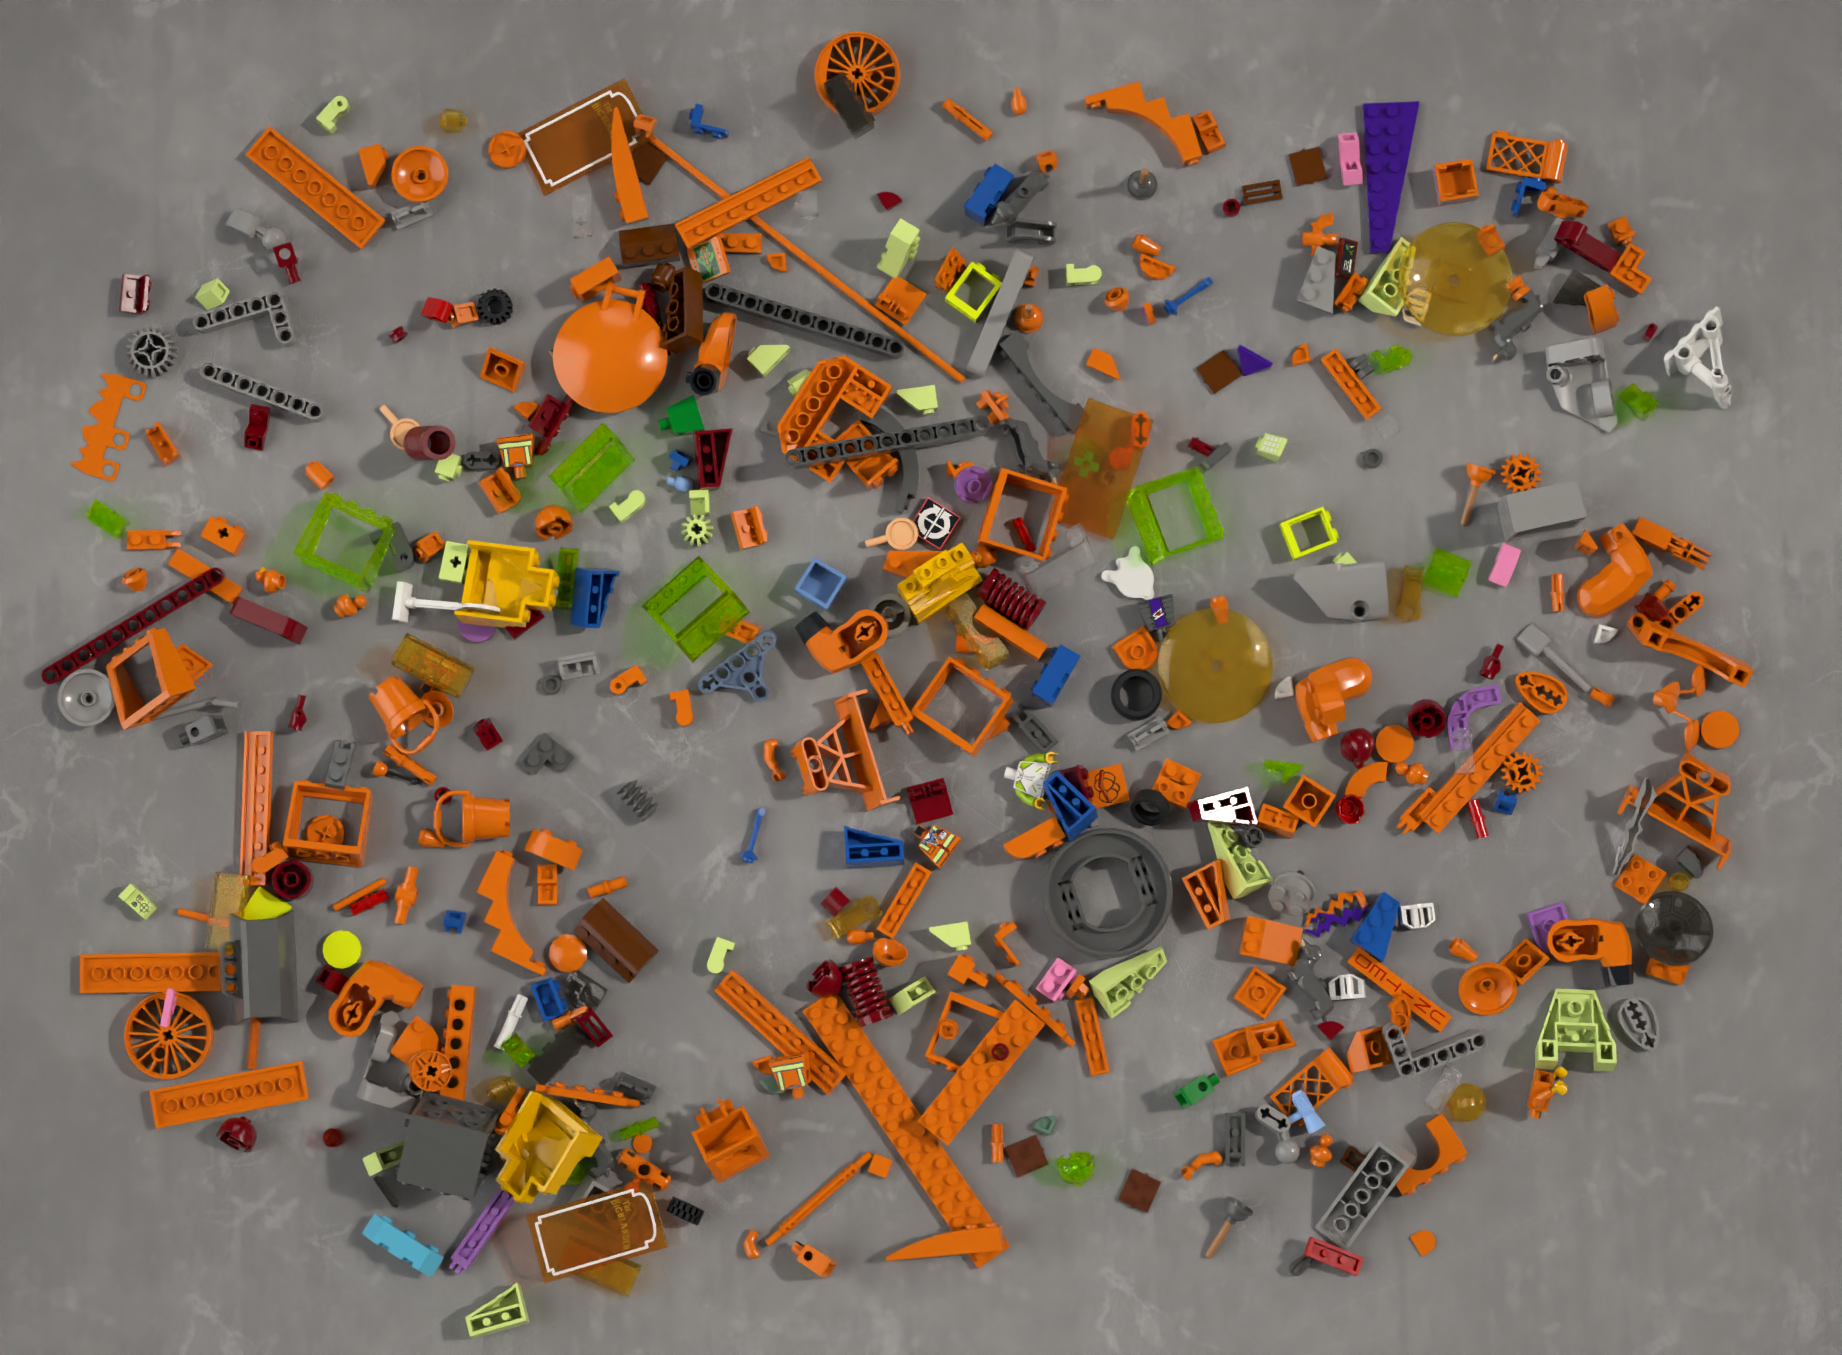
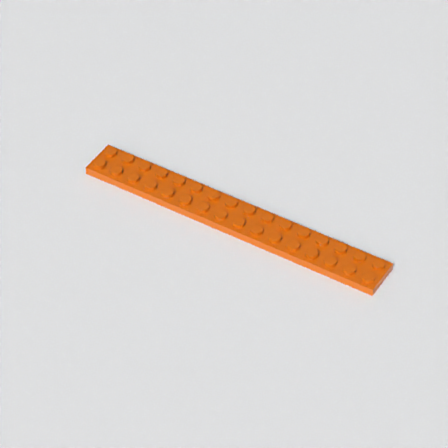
M834 994L828 998H820L804 1009L803 1013L840 1067L848 1073L846 1076L952 1230L966 1228L965 1225L977 1224V1227L985 1226L987 1222H993L935 1135L918 1122L921 1117L920 1113L840 996ZM1004 1236V1249L1001 1251L968 1253L978 1269L1010 1247Z

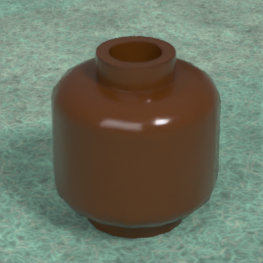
M665 263L656 266L650 277L653 288L660 292L670 290L672 272L676 271L672 264Z

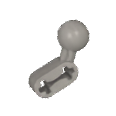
M234 208L225 224L232 230L250 238L256 235L262 239L264 247L270 251H274L273 247L285 244L286 236L280 228L270 227L266 229L261 226V220L237 208Z
M1261 1105L1255 1111V1118L1259 1123L1277 1133L1279 1143L1275 1148L1277 1159L1285 1164L1295 1162L1299 1157L1300 1150L1298 1144L1290 1140L1288 1131L1291 1126L1290 1119L1270 1105ZM1267 1110V1115L1269 1117L1266 1116L1265 1118H1262V1113L1260 1111ZM1283 1120V1121H1284L1283 1125H1284L1285 1127H1282L1281 1129H1279V1128H1278L1279 1124L1277 1123V1121L1279 1122V1121Z

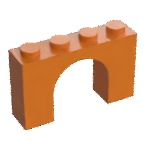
M1442 1113L1424 1123L1437 1145L1438 1153L1436 1160L1430 1167L1424 1170H1415L1408 1167L1395 1185L1400 1195L1406 1194V1196H1409L1417 1190L1415 1187L1422 1183L1424 1186L1432 1181L1433 1178L1431 1176L1436 1173L1441 1175L1449 1170L1448 1165L1453 1162L1458 1164L1466 1159L1464 1155L1468 1152Z

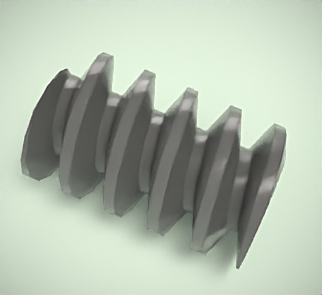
M637 780L630 781L617 792V795L623 793L621 799H628L626 802L627 806L634 804L631 810L633 812L639 810L636 816H644L642 818V822H644L655 813L658 803L651 804L653 797L646 799L645 797L648 792H640L643 786L635 787Z

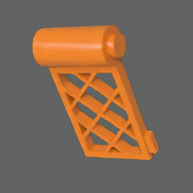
M1497 130V133L1492 134L1486 171L1527 178L1537 177L1548 183L1559 184L1562 181L1568 145L1561 139L1546 142L1510 136L1507 131ZM1496 138L1503 139L1507 146L1499 151L1495 146ZM1517 142L1523 143L1526 147L1519 154L1512 147ZM1536 145L1545 146L1544 153L1538 157L1531 150ZM1510 148L1515 156L1506 161L1501 153ZM1529 151L1534 160L1525 165L1520 156ZM1499 155L1504 164L1500 167L1491 166L1492 159ZM1518 159L1523 167L1519 170H1512L1509 164ZM1537 162L1541 168L1540 174L1531 173L1527 167Z
M1328 1047L1275 1091L1270 1098L1289 1117L1290 1108L1296 1107L1294 1104H1291V1094L1296 1092L1292 1091V1084L1296 1079L1304 1080V1092L1306 1094L1317 1095V1103L1313 1106V1109H1317L1342 1087L1347 1089L1354 1083L1352 1080L1354 1076L1332 1049ZM1313 1065L1319 1070L1318 1079L1307 1078V1070ZM1303 1073H1305V1078H1301L1300 1076ZM1321 1074L1325 1077L1326 1080L1321 1079ZM1307 1080L1318 1081L1317 1093L1306 1092ZM1320 1082H1329L1334 1089L1328 1094L1320 1093ZM1281 1092L1290 1093L1289 1104L1280 1103L1276 1096ZM1319 1095L1324 1096V1097L1319 1101ZM1301 1118L1292 1124L1294 1126L1298 1124L1301 1127L1305 1122Z

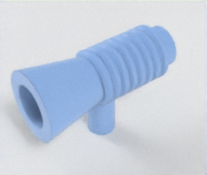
M1300 1089L1291 1094L1292 1101L1298 1110L1288 1117L1291 1124L1303 1118L1309 1134L1326 1125L1316 1114L1305 1092H1302Z

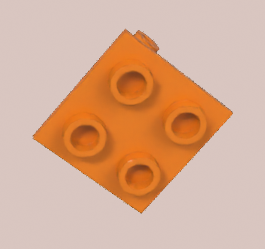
M954 247L950 249L934 279L935 287L940 290L943 289L947 294L957 282L960 273L964 271L967 262Z
M899 276L896 279L892 277L883 293H880L874 306L907 326L927 294Z
M1634 854L1613 886L1635 898L1638 903L1646 905L1667 872Z

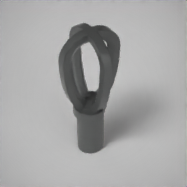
M1301 1256L1290 1264V1273L1293 1276H1300L1308 1269L1314 1259ZM1308 1258L1307 1263L1295 1273L1293 1271L1294 1266Z

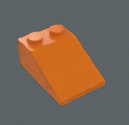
M1246 916L1239 955L1294 966L1298 957L1303 928Z

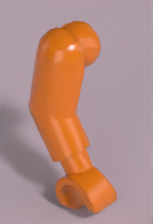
M772 738L764 743V761L769 769L773 771V780L778 782L785 779L786 775L778 768V763L775 760V748L778 747V742Z
M1217 1151L1200 1154L1190 1163V1167L1184 1166L1181 1169V1174L1188 1181L1192 1177L1193 1172L1202 1165L1209 1163L1220 1165L1223 1162V1158Z

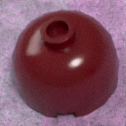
M1422 699L1415 702L1408 711V727L1418 737L1419 735L1425 736V738L1437 736L1444 730L1446 723V714L1443 707L1431 699Z
M829 959V962L827 960L823 961L812 973L815 977L812 982L808 980L806 988L817 997L828 998L841 992L844 978L840 967L833 960Z
M241 1116L240 1118L227 1119L219 1128L216 1136H221L219 1140L236 1150L239 1147L245 1148L244 1152L248 1153L252 1151L255 1145L257 1132L254 1126L250 1124L251 1120Z

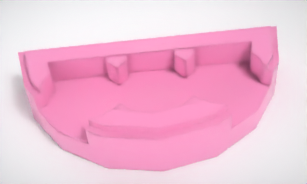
M167 989L160 1026H169L170 1017L174 1014L177 997H175L176 990Z

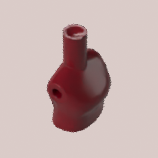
M1497 643L1492 654L1484 659L1483 666L1478 674L1490 680L1494 679L1501 670L1499 656L1504 646Z
M298 695L296 706L290 714L288 728L302 731L304 724L307 722L303 711L306 696Z

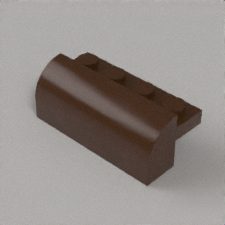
M604 898L583 916L573 930L628 983L633 981L638 973L659 952L649 940Z

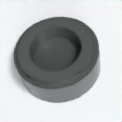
M1369 449L1363 456V462L1368 468H1377L1383 459L1381 452L1377 449Z
M548 675L544 678L542 687L546 693L554 695L561 690L562 682L557 676Z

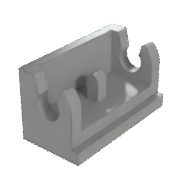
M595 651L557 658L562 681L600 674L597 653Z

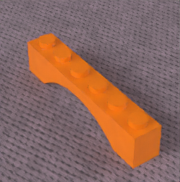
M1648 619L1638 635L1642 644L1702 665L1727 681L1745 688L1754 672L1749 663Z

